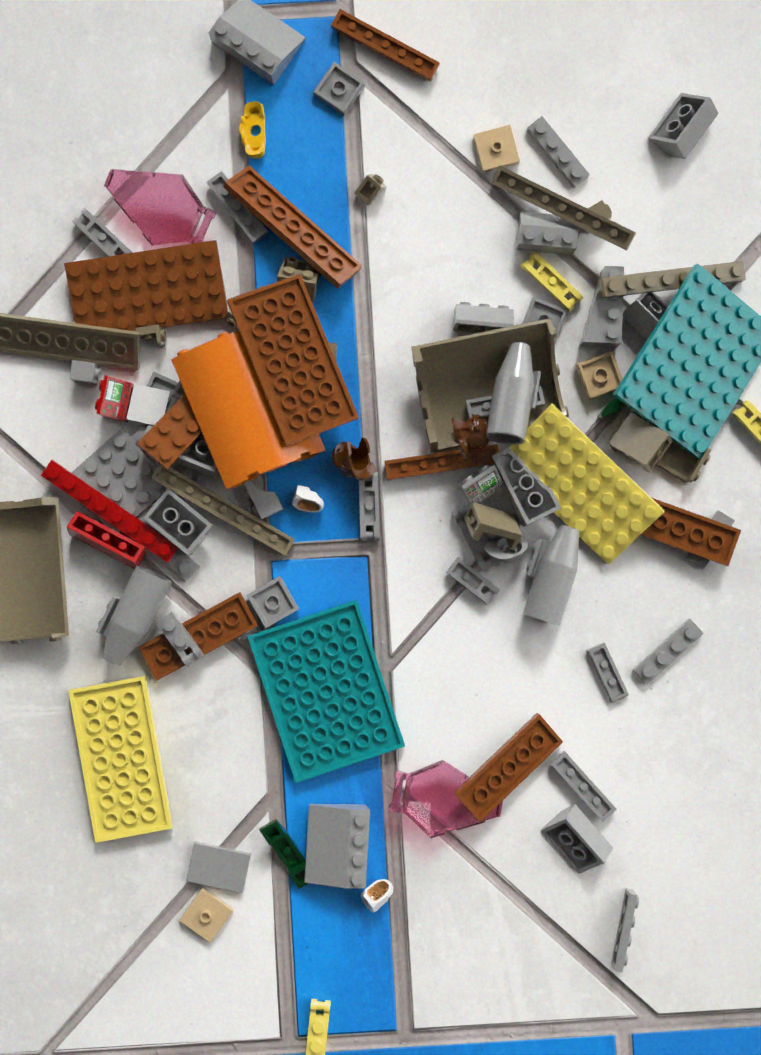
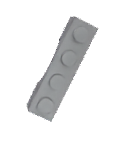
M253 480L244 483L247 488L244 492L248 500H253L255 506L252 508L257 518L261 517L264 520L284 510L276 492L260 490Z

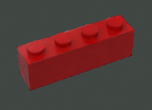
M78 511L66 526L70 536L133 569L140 565L146 555L143 545Z

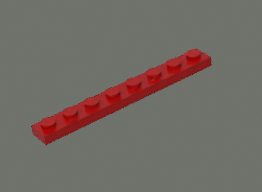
M51 459L42 472L41 476L167 563L171 561L179 549L168 538L56 461Z

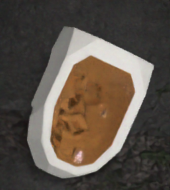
M297 485L292 506L297 510L316 513L323 509L324 502L316 492L310 491L309 487Z
M385 879L376 880L361 893V899L370 912L378 911L388 901V898L393 893V885Z

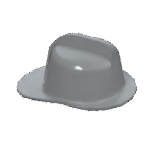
M500 536L488 541L485 545V551L500 562L514 563L527 550L528 542L522 536L521 542L512 550L509 548L506 538Z

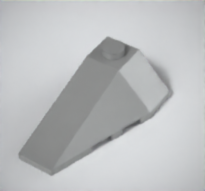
M510 448L491 456L504 483L514 511L523 527L561 509L553 491Z

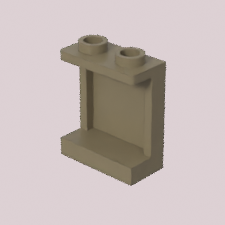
M630 413L628 417L623 419L618 431L611 435L608 444L613 451L621 452L641 464L644 470L650 472L670 446L672 439L665 431Z
M672 441L655 465L687 484L692 483L699 478L701 474L699 470L702 465H706L709 461L711 449L707 448L699 460Z
M472 502L464 517L472 539L479 541L483 533L488 532L505 537L509 548L514 550L522 539V533L514 515Z

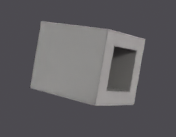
M72 360L69 379L74 382L97 385L98 380L101 379L100 366L96 363Z

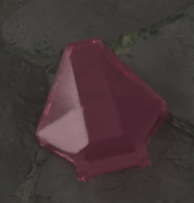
M111 169L104 184V187L115 198L114 201L133 223H136L143 232L142 235L152 246L185 241L190 244L204 242L203 239L211 220L216 216L214 210L203 206L183 174ZM202 214H204L205 217L195 238L193 234L196 231Z
M444 760L411 773L395 771L394 777L396 781L392 803L389 804L388 810L405 813L430 838L444 835L445 832L455 829L461 830L484 823L485 820L500 817L503 801L479 822L453 793L469 776ZM403 780H406L403 805H399Z

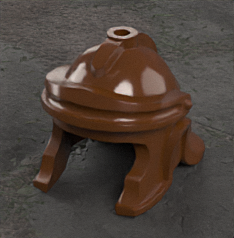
M472 414V417H468L467 422H462L460 419H451L456 438L460 441L463 460H467L469 452L482 449L489 444L490 440L486 437L488 421L480 419L479 414Z
M361 438L358 448L348 441L339 443L333 449L332 460L334 466L346 477L366 480L372 477L376 470L375 465L369 459L370 446L366 438Z

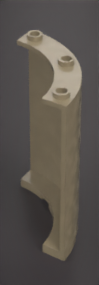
M550 318L411 347L423 419H427L425 420L426 434L431 453L460 447V441L456 438L451 419H460L462 422H467L466 400L493 395L497 374L510 345L515 342L525 343L530 346L533 371L541 372L539 386L542 388L545 406L530 409L527 428L551 403L566 417H569L568 408L564 406L558 381L560 369L555 360L554 338L557 337L555 325L552 326ZM489 417L481 418V419H482V420L485 419V420L488 421Z
M41 497L19 502H0V642L11 641V644H21L23 640L49 638V642L61 641V637L69 636L59 497Z

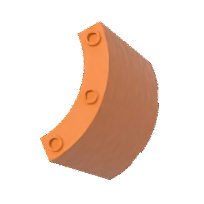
M239 331L230 334L223 332L216 339L190 350L184 349L177 353L178 356L171 359L226 489L238 487L259 477L257 473L272 472L286 466L287 463L293 461L296 463L326 451L319 434L287 447L285 446Z

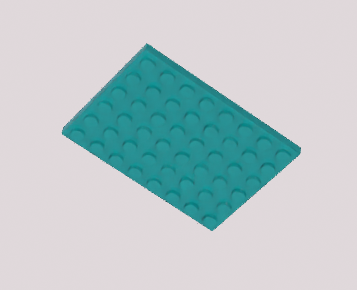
M695 264L613 395L646 421L668 433L672 441L700 460L761 364V316L701 265Z
M357 600L247 636L295 783L405 747Z

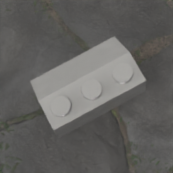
M680 93L648 137L649 141L670 156L686 159L719 114L711 97Z
M520 211L516 250L566 255L574 254L577 249L578 226L553 214Z
M654 292L644 293L623 312V318L627 324L637 331L641 338L647 341L668 306Z
M460 302V304L455 306L453 331L481 333L514 326V309H509V306L499 305L498 308L490 307L489 304L473 306L469 302Z
M169 488L143 517V519L187 555H192L213 526Z
M576 804L562 810L541 829L544 835L579 874L604 864L613 850L612 845Z

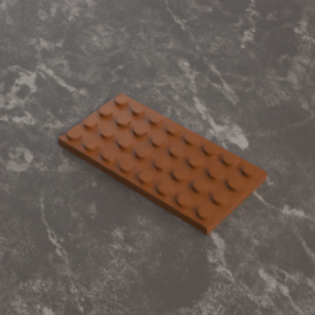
M217 240L64 263L75 323L136 331V328L159 325L161 328L226 318L228 305Z
M301 274L227 299L228 306L286 447L359 419Z

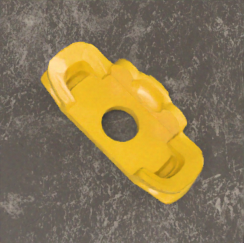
M257 101L248 102L245 105L244 116H241V123L239 125V134L241 135L242 144L245 145V151L250 158L254 159L264 156L266 146L263 105ZM254 126L261 128V132L257 136L251 134V129Z

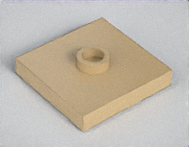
M510 125L473 135L483 173L498 169L499 165L507 167L520 162Z
M613 351L576 364L588 400L615 391L623 379Z
M202 887L179 921L211 943L234 909Z

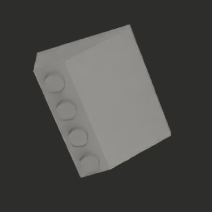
M251 0L236 1L217 19L208 32L214 45L273 85L306 40V37Z
M309 804L305 883L340 888H366L370 809L366 804Z

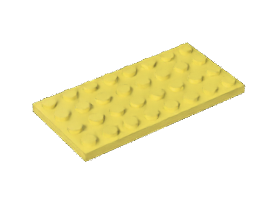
M552 403L527 428L525 443L509 447L553 491L561 506V509L554 513L567 526L578 529L579 537L608 565L665 512L662 507Z
M146 675L68 690L95 843L172 829V819Z

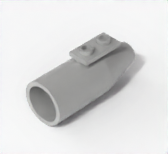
M515 342L510 345L495 379L486 437L491 441L507 445L525 443L530 409H535L541 375L540 371H533L531 349L528 344Z
M560 525L551 542L539 538L538 542L534 543L532 548L534 555L532 560H529L526 571H528L527 575L534 577L523 611L524 615L560 626L577 573L578 529Z
M136 566L121 598H112L107 605L103 618L98 623L96 632L107 636L103 659L119 666L146 636L172 581L149 569Z

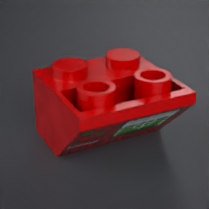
M104 375V379L99 384L100 398L95 403L96 414L104 418L128 423L127 414L134 384Z

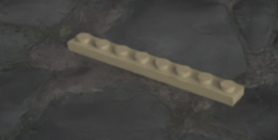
M500 165L491 184L626 251L636 235V232Z
M743 261L702 266L722 284L746 280ZM692 267L602 277L599 279L602 298L679 289Z
M159 464L151 477L152 480L169 488L171 491L286 556L295 540L171 467L166 470Z

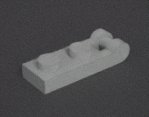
M459 557L455 559L446 571V573L488 605L492 601V596L500 590ZM484 586L489 588L485 594L481 592Z
M173 611L156 623L187 667L193 664L192 661L196 658L200 659L204 656L202 650ZM190 647L193 652L188 655L185 650Z

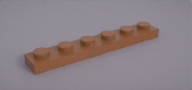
M339 9L331 24V29L429 82L432 81L440 66V62L342 9Z
M498 444L485 446L482 449L469 452L467 460H463L461 450L386 460L384 462L387 480L493 465L494 462L491 456L499 453Z

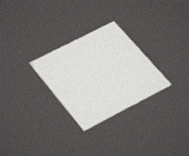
M134 384L127 420L155 425L165 415L170 391Z

